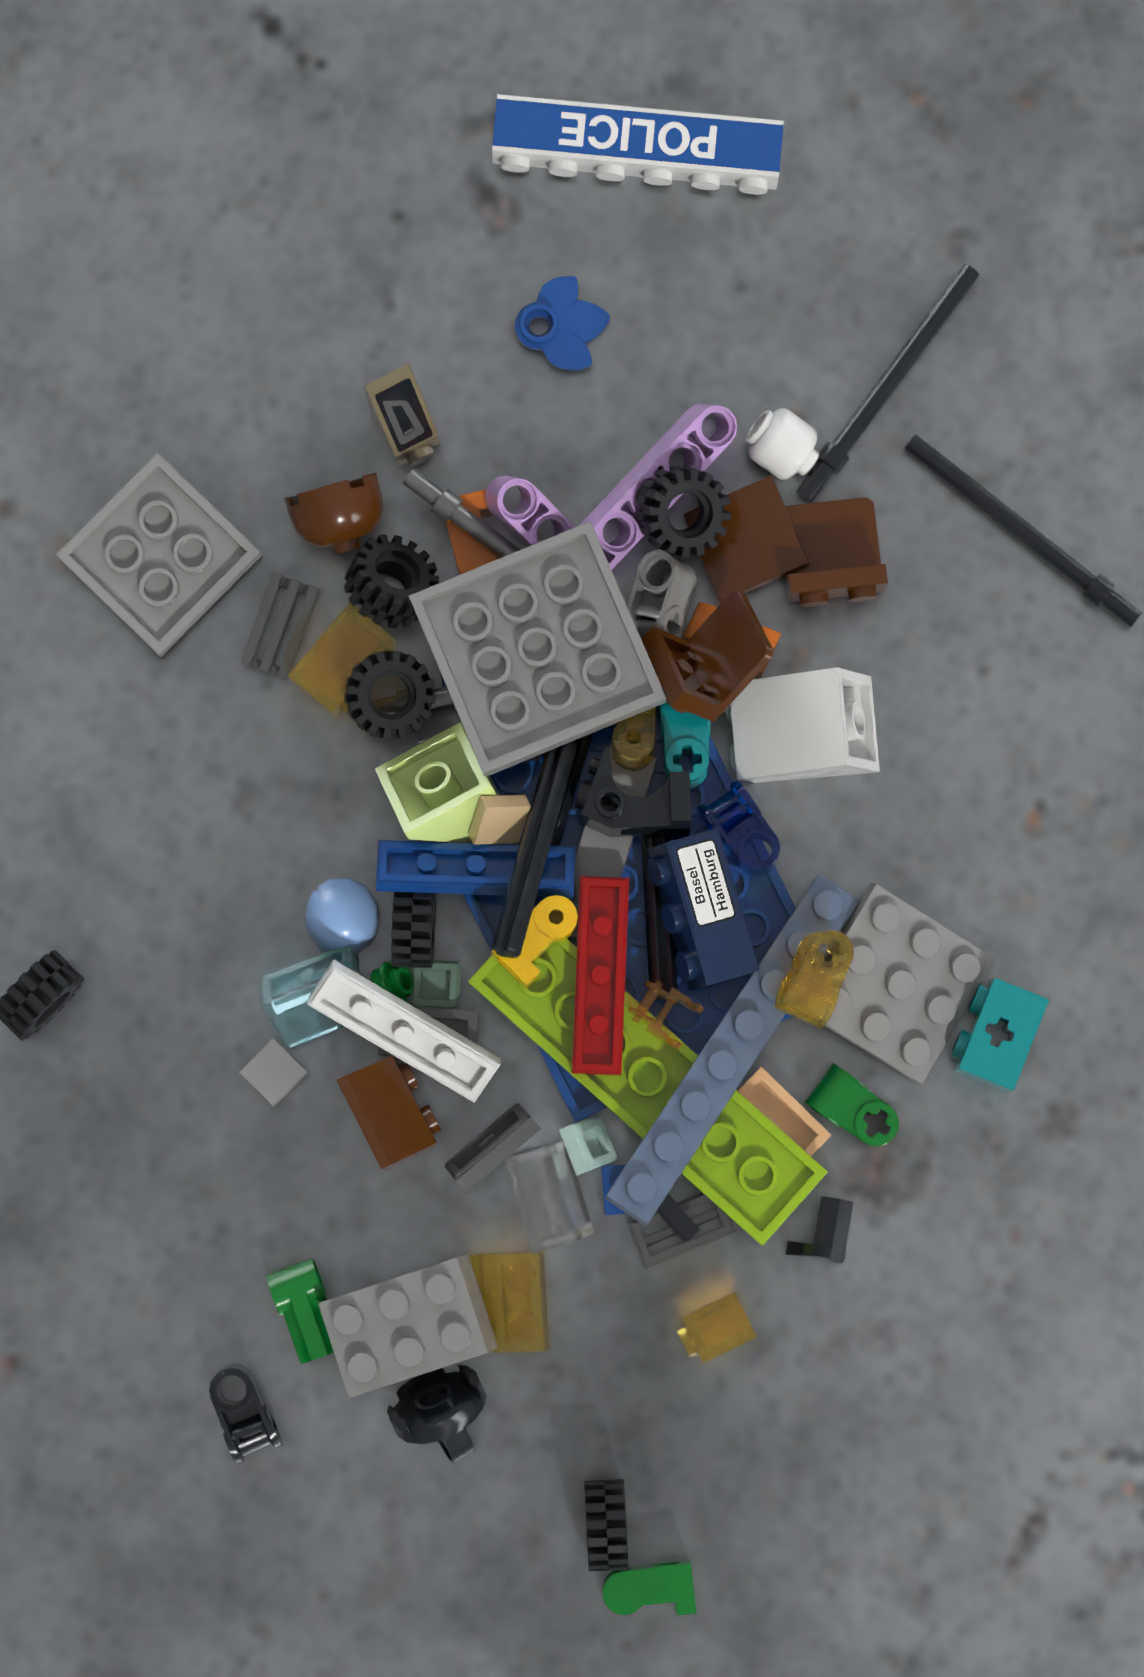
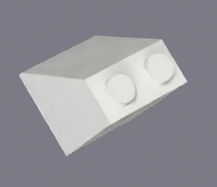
M836 667L753 679L725 710L727 719L733 729L734 744L730 747L729 757L731 767L737 774V780L759 783L880 772L871 676Z

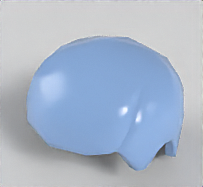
M350 878L329 879L318 885L317 890H314L308 899L305 913L307 933L322 952L335 957L357 955L371 944L375 938L379 917L377 901L366 885Z

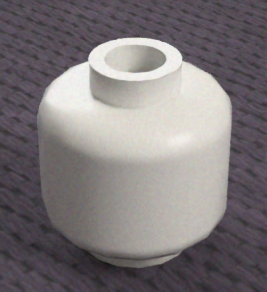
M780 408L773 413L767 409L758 417L746 436V441L750 443L748 454L753 461L780 480H786L797 472L804 476L818 459L819 452L814 449L818 434L812 426L786 408Z

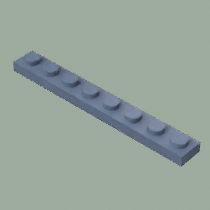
M818 874L758 964L759 971L752 973L604 1199L644 1226L650 1222L860 900L821 874Z

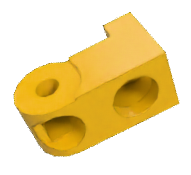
M554 895L545 898L532 910L521 954L517 958L501 957L492 949L491 955L527 989L541 973L533 962L553 942L564 941L575 930L578 918L576 907L569 899L563 896Z

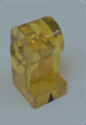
M655 707L620 721L614 728L612 735V755L618 766L630 771L641 770L648 766L653 759L655 750Z

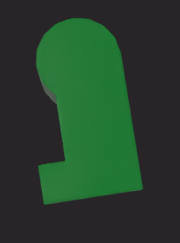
M689 1559L630 1566L628 1570H613L606 1576L603 1582L602 1596L604 1602L612 1612L618 1615L635 1613L644 1605L675 1602L677 1616L697 1614Z

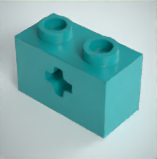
M993 978L989 980L987 987L978 985L977 992L968 1010L976 1014L969 1032L960 1031L952 1049L951 1057L958 1060L954 1071L1003 1091L1011 1092L1015 1089L1049 999L1000 979ZM998 1021L1004 1023L1002 1032L1008 1035V1040H1002L993 1046L990 1044L992 1035L985 1032L986 1026L991 1027L997 1024Z

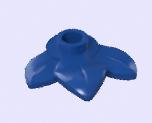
M563 276L545 283L539 292L536 302L524 306L519 311L515 320V332L517 338L524 346L532 350H542L547 360L553 366L571 371L583 370L592 365L591 354L585 343L592 341L603 332L610 321V315L596 304L577 300V278L575 276ZM535 320H542L547 324L548 329L544 334H534L529 328L531 323Z

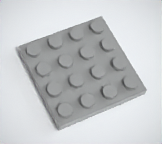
M591 521L409 596L484 776L497 773L666 703L665 693Z

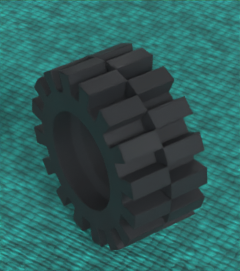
M677 465L669 466L670 471L661 469L654 473L658 478L656 481L648 479L643 485L648 489L646 496L638 495L637 502L643 504V510H636V519L644 523V525L639 527L641 533L649 537L648 542L653 546L673 555L690 558V554L696 556L705 554L704 547L713 549L719 544L714 539L717 534L725 536L728 529L721 526L723 520L731 521V512L724 510V505L731 504L729 496L721 493L725 489L719 481L713 480L714 476L685 466L684 468ZM682 493H691L699 504L697 520L689 528L677 530L668 519L669 505L676 496Z
M387 534L379 535L376 541L371 537L365 542L364 546L360 547L345 574L344 579L347 581L344 589L345 593H352L349 598L352 606L362 605L358 613L364 618L370 612L375 615L373 623L381 625L383 620L387 619L388 627L397 628L400 621L403 627L411 625L413 620H418L409 596L439 584V576L434 575L437 571L435 562L426 564L430 555L425 550L419 554L414 551L418 544L410 540L408 545L405 546L402 544V537L394 535L391 542H389ZM378 573H385L395 577L402 583L405 589H397L388 585L381 579Z
M381 651L370 654L354 666L351 676L347 677L345 686H347L346 694H344V701L347 703L349 709L347 712L350 718L354 719L357 723L356 726L362 731H366L378 738H403L412 732H417L423 727L424 721L429 720L432 714L430 712L432 704H435L436 695H433L435 684L427 673L429 670L424 664H420L416 660L417 658L410 654L401 653V651ZM388 675L400 678L408 689V701L405 707L395 714L380 712L374 706L371 698V691L376 681Z
M394 892L391 930L392 967L432 968L436 926V893Z
M53 950L49 954H45L39 962L36 961L31 965L30 969L26 973L24 972L18 978L19 980L12 984L6 990L7 993L0 998V1020L21 1041L28 1039L33 1033L39 1031L44 1023L47 1024L53 1018V1015L64 1007L67 1001L71 1000L75 995L74 992L81 987L84 977L57 951Z
M624 1479L584 1481L588 1570H628Z

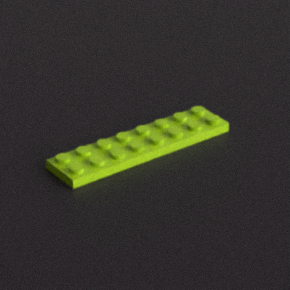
M567 938L564 941L553 942L533 962L541 973L527 989L491 955L468 983L638 1136L644 1139L698 1055L625 991L622 1075L572 1074L577 947ZM736 1090L681 1174L755 1241L763 1246L828 1171Z

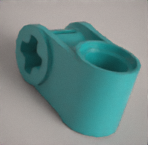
M667 702L660 705L661 739H663L666 778L668 779L669 772H683L682 765H679L681 756L689 755L691 762L695 764L692 773H689L690 790L696 789L707 777L710 759V720L689 712L680 713Z

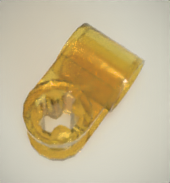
M835 930L818 931L805 936L799 944L789 972L780 985L775 999V1009L819 1029L823 1028L836 1007L840 988L853 960L854 950L849 938L842 932ZM828 944L827 951L833 954L831 961H824V955L818 952L820 945Z

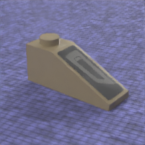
M407 363L364 385L371 417L397 467L408 462L410 467H413L435 455L433 449L440 445L439 435L409 364Z

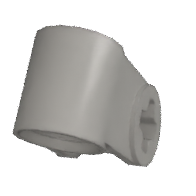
M663 550L651 551L641 559L627 604L640 638L652 626L682 638L685 619L692 595L696 589L697 577L691 566ZM671 571L669 579L663 584L665 575Z

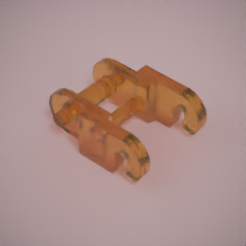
M656 980L655 984L646 981L644 984L649 990L638 1008L629 1007L628 1009L634 1015L632 1020L636 1023H639L640 1020L644 1021L649 1025L645 1031L679 1050L682 1043L670 1038L668 1033L661 1030L663 1020L677 1002L700 1015L704 1008L697 1003L694 1004L689 997L674 988L669 993L661 988L663 983ZM660 996L667 1002L657 1018L653 1019L646 1013L656 997Z

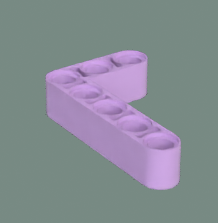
M706 403L695 404L690 407L582 521L580 525L591 521L611 570L644 536L639 529L644 523L636 519V510H643L636 502V493L639 487L645 484L648 479L656 481L658 478L654 473L661 469L670 471L669 457L677 448H680L684 453V468L687 466L704 472L736 436V418L729 409ZM712 413L716 418L717 428L710 438H706L702 433V421L707 415ZM508 475L499 476L492 480L486 489L485 501L490 512L525 547L539 542L536 535L537 528L545 520L552 522L554 527L553 536L575 528L532 483L525 479ZM511 486H517L521 494L520 503L514 510L507 511L503 504V496ZM682 494L676 496L671 501L669 508L682 496ZM616 518L620 528L619 534L615 540L607 543L603 537V528L607 521Z

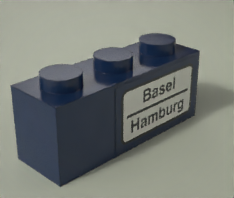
M718 828L647 849L650 857L648 860V872L652 882L659 888L664 905L661 910L662 920L666 930L672 934L677 950L675 956L676 969L681 979L686 981L688 990L709 986L759 971Z

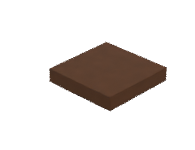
M772 475L727 494L731 504L724 505V510L731 512V521L723 520L721 526L728 530L724 537L718 534L715 536L714 539L719 543L715 548L704 547L705 554L700 555L720 603L734 590L745 594L810 565ZM699 507L683 514L688 527L692 526L697 520Z

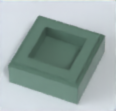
M433 960L432 968L412 967L411 975L414 988L410 994V1005L415 1008L459 1010L460 961Z

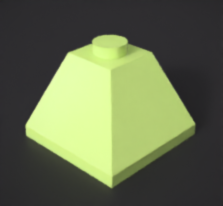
M460 722L375 768L406 837L412 840L472 843L468 833L480 796L500 795L490 775H483Z

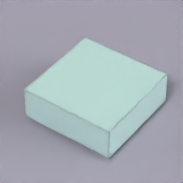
M600 1114L559 1129L576 1176L618 1160Z

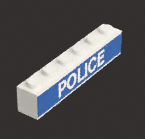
M497 94L492 161L493 164H501L503 170L510 172H527L530 167L547 168L549 169L548 172L552 175L573 177L577 175V171L596 173L597 178L606 181H622L625 176L644 177V182L651 185L666 186L672 184V180L691 182L692 187L702 190H716L720 188V185L739 186V191L743 193L758 195L767 193V189H777L784 121Z

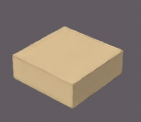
M526 795L480 796L468 833L473 844L519 843L531 808Z

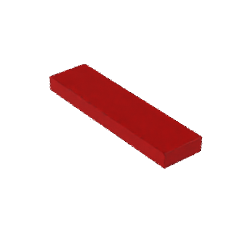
M580 876L572 1074L622 1075L629 878Z

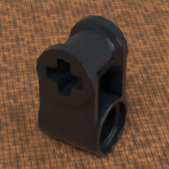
M237 1364L227 1365L219 1370L210 1383L209 1394L219 1418L225 1442L236 1464L244 1462V1456L270 1445H273L275 1448L283 1446L274 1417L268 1405L265 1404L252 1372L246 1367ZM233 1375L243 1380L246 1385V1395L243 1399L230 1401L223 1397L220 1392V1382L224 1377ZM257 1430L262 1431L250 1437L242 1439L243 1436L248 1435L252 1432H255Z

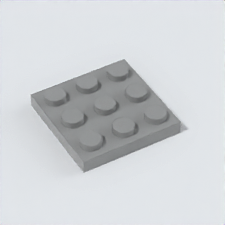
M157 452L56 556L158 656L162 657L262 554Z
M870 883L797 1009L914 1082L923 1084L977 992L978 985H981L994 963L995 958L883 887Z

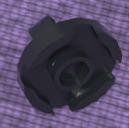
M458 1365L459 1372L445 1373L444 1369L440 1368L413 1377L398 1389L396 1394L399 1401L394 1407L389 1405L387 1413L399 1438L407 1443L427 1444L438 1441L452 1463L475 1451L465 1427L471 1424L483 1410L487 1396L477 1372L466 1365Z

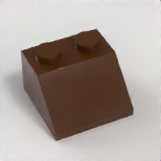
M391 1055L337 1080L382 1170L386 1171L438 1144L434 1134L440 1132L441 1127L429 1104L422 1108L419 1107L412 1090L420 1086L409 1064L406 1062L398 1065L395 1057Z

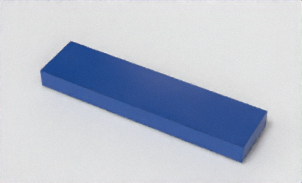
M378 840L376 891L506 896L520 845H474L473 843ZM550 846L536 897L558 895L574 898L575 846Z

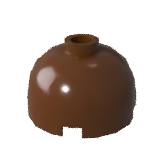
M376 473L363 475L362 478L351 481L349 479L296 494L297 496L284 498L289 517L296 532L306 542L316 547L333 546L335 555L360 548L362 546L360 538L365 537L376 529L381 521L383 511L382 492Z

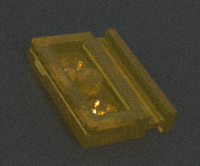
M544 1250L475 1253L470 1255L474 1274L498 1348L491 1352L506 1353L548 1350L549 1332Z

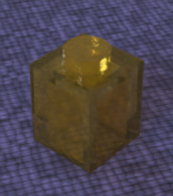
M734 1291L681 1316L680 1318L685 1327L677 1330L689 1358L698 1354L703 1363L757 1337Z

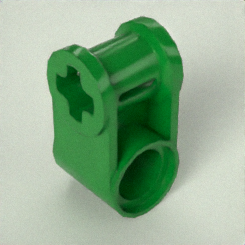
M834 1063L831 1064L804 1102L835 1126L842 1127L869 1146H882L889 1143L895 1137L899 1128V1119L893 1108L871 1093L863 1083ZM879 1111L885 1113L888 1117L884 1124L889 1128L888 1133L884 1135L878 1132L873 1137L868 1136L865 1133L868 1124L863 1120L864 1116L867 1113L875 1116Z

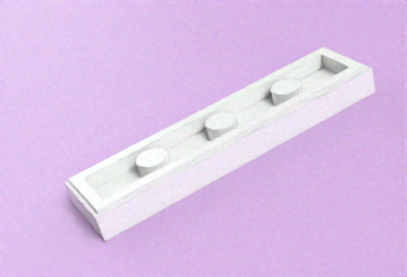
M336 960L332 961L308 997L307 1005L474 1103L501 1064L500 1057Z

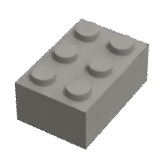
M468 1254L318 1303L348 1398L489 1353L498 1348Z

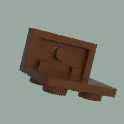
M862 497L786 506L810 564L785 576L788 603L800 602L801 607H815L828 604L829 598L848 596L849 602H862L878 598L877 593L884 592L888 584L886 564H881L875 509L871 499Z
M737 590L732 591L688 641L654 626L641 638L656 675L665 691L666 702L680 713L689 712L712 722L716 721L773 656V648L747 596Z

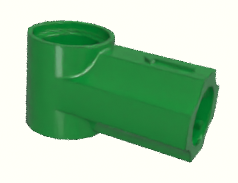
M310 1258L266 1274L274 1304L279 1315H284L300 1364L334 1353L318 1304L327 1300V1295L314 1259Z

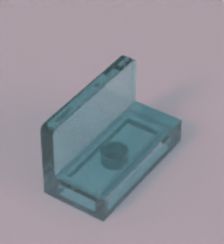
M351 945L340 949H333L262 977L263 1008L287 1047L296 1046L345 1027L307 1005V1001L333 960L360 975L359 957Z

